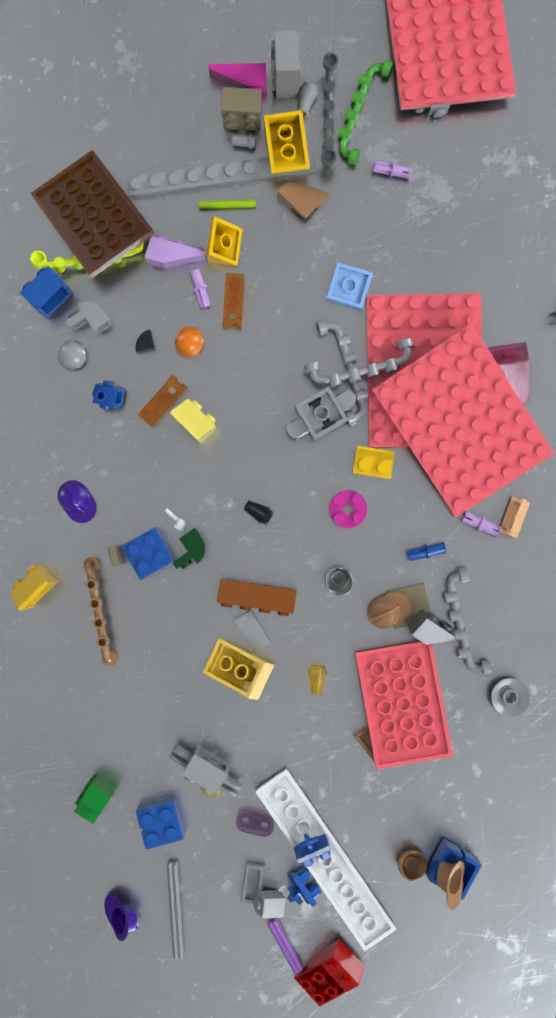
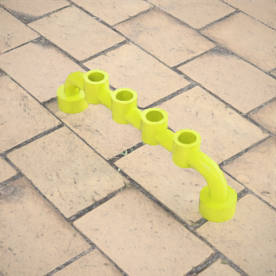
M144 242L114 263H120L124 257L140 253L143 250ZM34 251L30 256L32 266L37 269L49 266L59 273L64 272L68 266H74L78 270L83 269L75 255L73 258L68 259L56 257L54 261L47 262L46 255L42 251Z

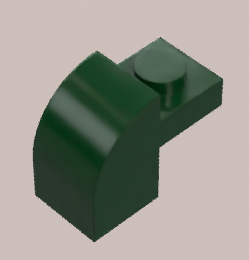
M194 528L179 539L188 552L173 562L176 569L188 567L192 564V558L198 564L206 554V542L198 529Z

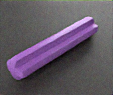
M273 918L268 922V927L293 973L296 974L303 969L302 964L276 918Z

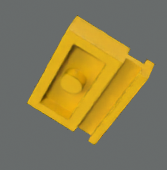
M356 446L352 473L391 479L395 451Z

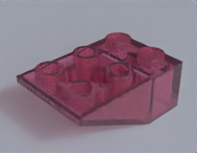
M521 342L488 347V350L521 402L529 403V356L527 343Z

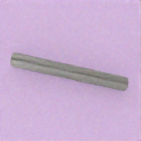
M171 861L167 863L172 949L173 958L178 960L184 956L178 863Z

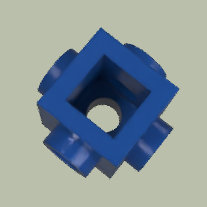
M103 380V383L95 384L92 391V403L100 404L99 407L103 409L122 407L125 388L114 385L115 382Z

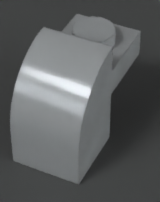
M90 301L78 303L77 305L81 311L71 313L68 319L65 320L72 331L88 322L96 334L113 324L101 306Z

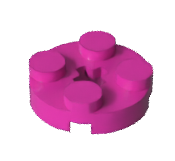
M352 490L341 491L331 500L329 515L338 526L354 528L364 521L367 515V504L363 496ZM346 504H350V507H353L350 515H346V512L343 511Z

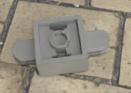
M327 387L295 406L299 417L288 423V435L293 439H299L309 433L313 441H316L348 422L344 412L355 405V394L350 390H344L334 396L330 387Z
M178 745L174 747V752H171L169 757L184 767L182 775L185 776V780L192 784L197 783L208 794L213 793L216 795L220 789L230 796L236 797L238 794L236 790H240L242 786L239 782L228 776L230 764L197 745L193 753Z

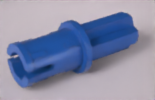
M444 542L428 546L424 544V547L408 550L407 556L409 561L422 558L430 559L432 556L446 554V546Z

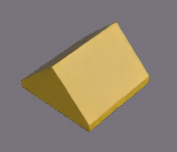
M213 216L206 254L208 263L237 266L243 229Z

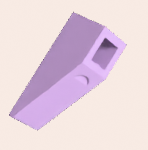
M157 235V237H150L145 260L149 264L169 268L207 260V252L200 246L189 247L182 241L176 240L172 242L168 241V238Z

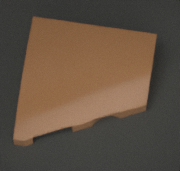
M292 181L287 182L277 191V197L290 209L293 208L304 219L330 195L328 192Z

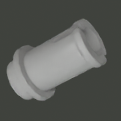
M233 133L232 146L249 147V149L255 148L256 136L253 133H250V135Z

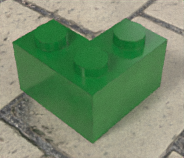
M100 774L95 779L91 777L82 790V794H80L75 802L77 807L74 812L94 824L118 786Z

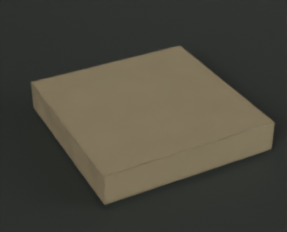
M424 583L386 591L387 594L392 592L403 593L408 597L412 606L409 616L402 622L395 624V629L408 627V624L422 609L428 613L430 612Z

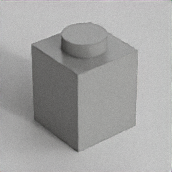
M278 890L257 891L253 904L254 910L262 919L283 918L286 898Z

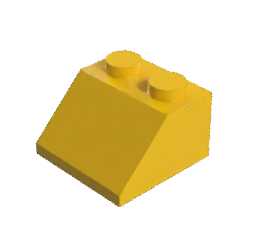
M43 565L32 566L26 572L27 576L23 580L19 579L12 586L14 589L10 592V595L20 611L31 608L58 582Z

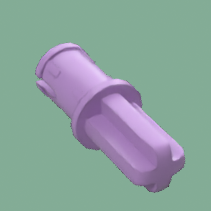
M375 160L373 165L374 172L390 175L391 178L396 176L409 180L411 174L403 173V171L411 172L412 167L398 165L394 161L393 163Z
M192 270L189 272L194 287L192 290L196 294L199 307L207 308L210 306L206 291L207 285H204L201 270Z

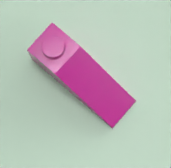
M266 63L208 64L211 78L233 88L262 89V95H267Z

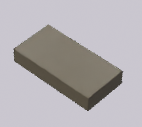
M122 545L108 547L112 566L126 563Z

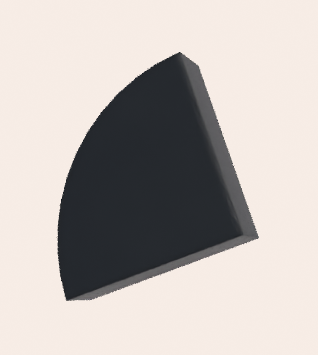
M150 329L144 331L138 337L135 346L136 353L155 349Z

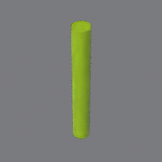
M256 200L199 201V209L256 207Z

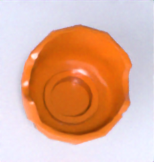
M186 326L177 332L174 343L177 353L182 357L191 358L200 353L204 340L202 333L197 328Z

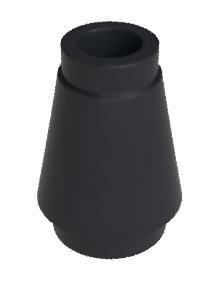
M250 500L244 507V511L260 524L267 525L273 515L270 507Z

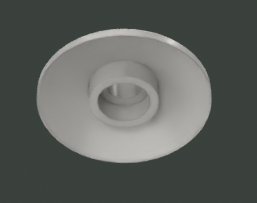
M502 679L492 689V705L498 713L504 716H518L529 705V690L518 679ZM507 693H511L512 697L510 699H506Z

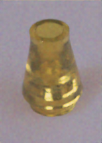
M313 665L308 671L311 694L322 695L327 676L326 667Z

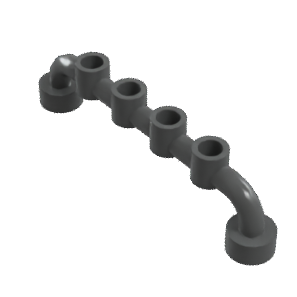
M328 52L323 57L326 82L323 88L325 102L323 104L325 120L322 130L325 133L322 144L321 162L325 166H332L336 162L337 157L335 150H333L334 140L332 139V132L334 130V121L332 120V114L335 107L333 101L335 91L333 70L338 66V56L333 52Z

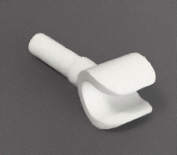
M167 508L165 512L176 521L174 528L184 531L187 526L186 521L178 518Z

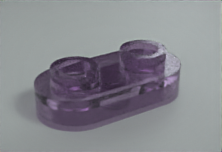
M242 811L237 815L236 826L242 832L267 837L274 830V822L270 816L251 811ZM248 818L249 822L244 823L242 819ZM266 822L268 826L262 827L261 823Z

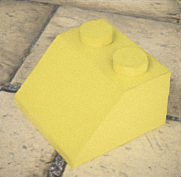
M187 399L174 408L170 414L202 443L217 428L214 424L216 420L209 413L205 416L200 411L202 407L195 400L191 402Z

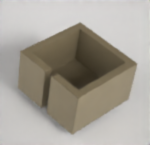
M222 87L221 114L223 127L231 130L245 128L249 131L261 129L262 89Z

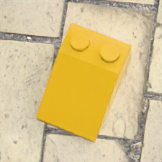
M302 110L264 115V128L271 174L310 169Z
M219 638L203 673L247 698L258 700L274 664Z

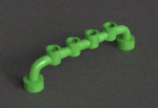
M386 59L385 63H374L368 68L366 74H360L358 86H361L359 92L354 91L351 103L354 106L352 110L347 109L344 120L348 122L346 127L341 126L338 132V138L341 139L339 144L340 153L348 159L349 164L356 166L360 156V150L352 148L349 151L347 143L351 138L359 111L365 101L373 74L376 71H382L381 75L389 78L394 65L393 61Z

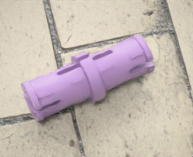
M465 511L463 515L470 518V520L463 517L461 519L462 523L473 526L477 531L481 532L482 530L494 537H497L499 533L492 530L493 528L501 531L500 525L487 521L485 517L475 516L468 511Z

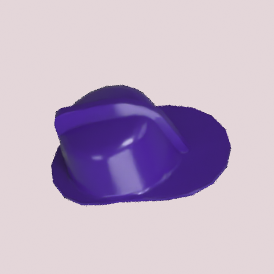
M69 480L60 486L57 499L66 514L78 523L90 521L95 516L97 510L96 503L85 486L76 480Z
M114 894L106 896L104 901L105 914L117 939L124 941L129 933L139 928L136 911L132 906L122 905Z

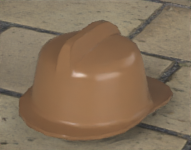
M400 592L386 594L369 604L367 607L368 620L377 628L393 626L409 616L412 607L411 602L406 595Z
M444 861L439 863L437 885L446 892L447 905L451 910L458 907L462 897L464 863L462 861L456 864Z

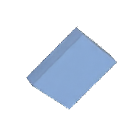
M337 262L326 300L362 310L373 272Z

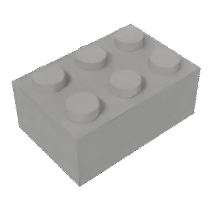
M298 30L274 31V40H271L272 91H276V99L299 98L300 54Z

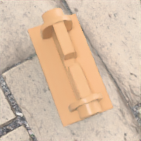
M511 497L501 524L500 533L517 539L530 505L527 500Z

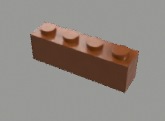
M221 578L217 602L221 603L222 607L232 608V605H238L242 610L251 611V608H258V612L270 613L271 610L278 611L277 615L289 616V613H294L297 590Z

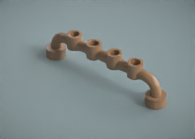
M89 557L84 561V568L88 579L85 587L90 590L91 600L89 601V607L93 609L95 616L92 624L97 629L99 637L96 640V645L101 648L102 663L110 667L116 664L118 655L115 651L109 650L108 647L110 639L106 636V619L103 617L101 610L103 601L99 598L97 589L99 581L95 579L94 574L100 568V561L96 557Z

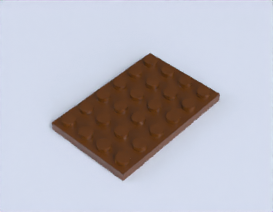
M93 150L30 193L91 279L155 234L151 226Z

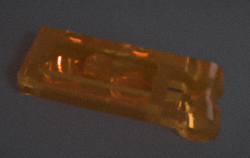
M226 273L223 327L236 326V328H242L245 274ZM229 313H236V319L229 318Z
M174 375L170 376L162 388L138 413L151 427L158 423L188 388L184 384H180L177 381L178 378ZM171 387L176 389L174 394L168 391Z

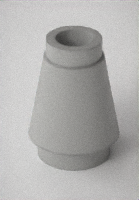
M304 82L300 86L297 111L302 110L303 114H308L318 94L317 86L308 82Z

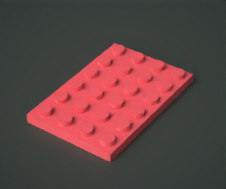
M419 641L355 652L376 769L452 757V746L432 644L426 645Z

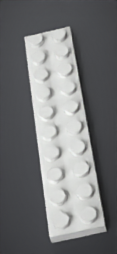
M287 767L256 788V794L293 847L305 841L304 834L308 833L310 838L326 834L331 848L330 858L321 860L320 856L314 857V863L307 868L363 950H368L396 930L395 924Z

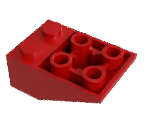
M339 939L324 948L294 976V979L320 1007L359 986L365 967Z

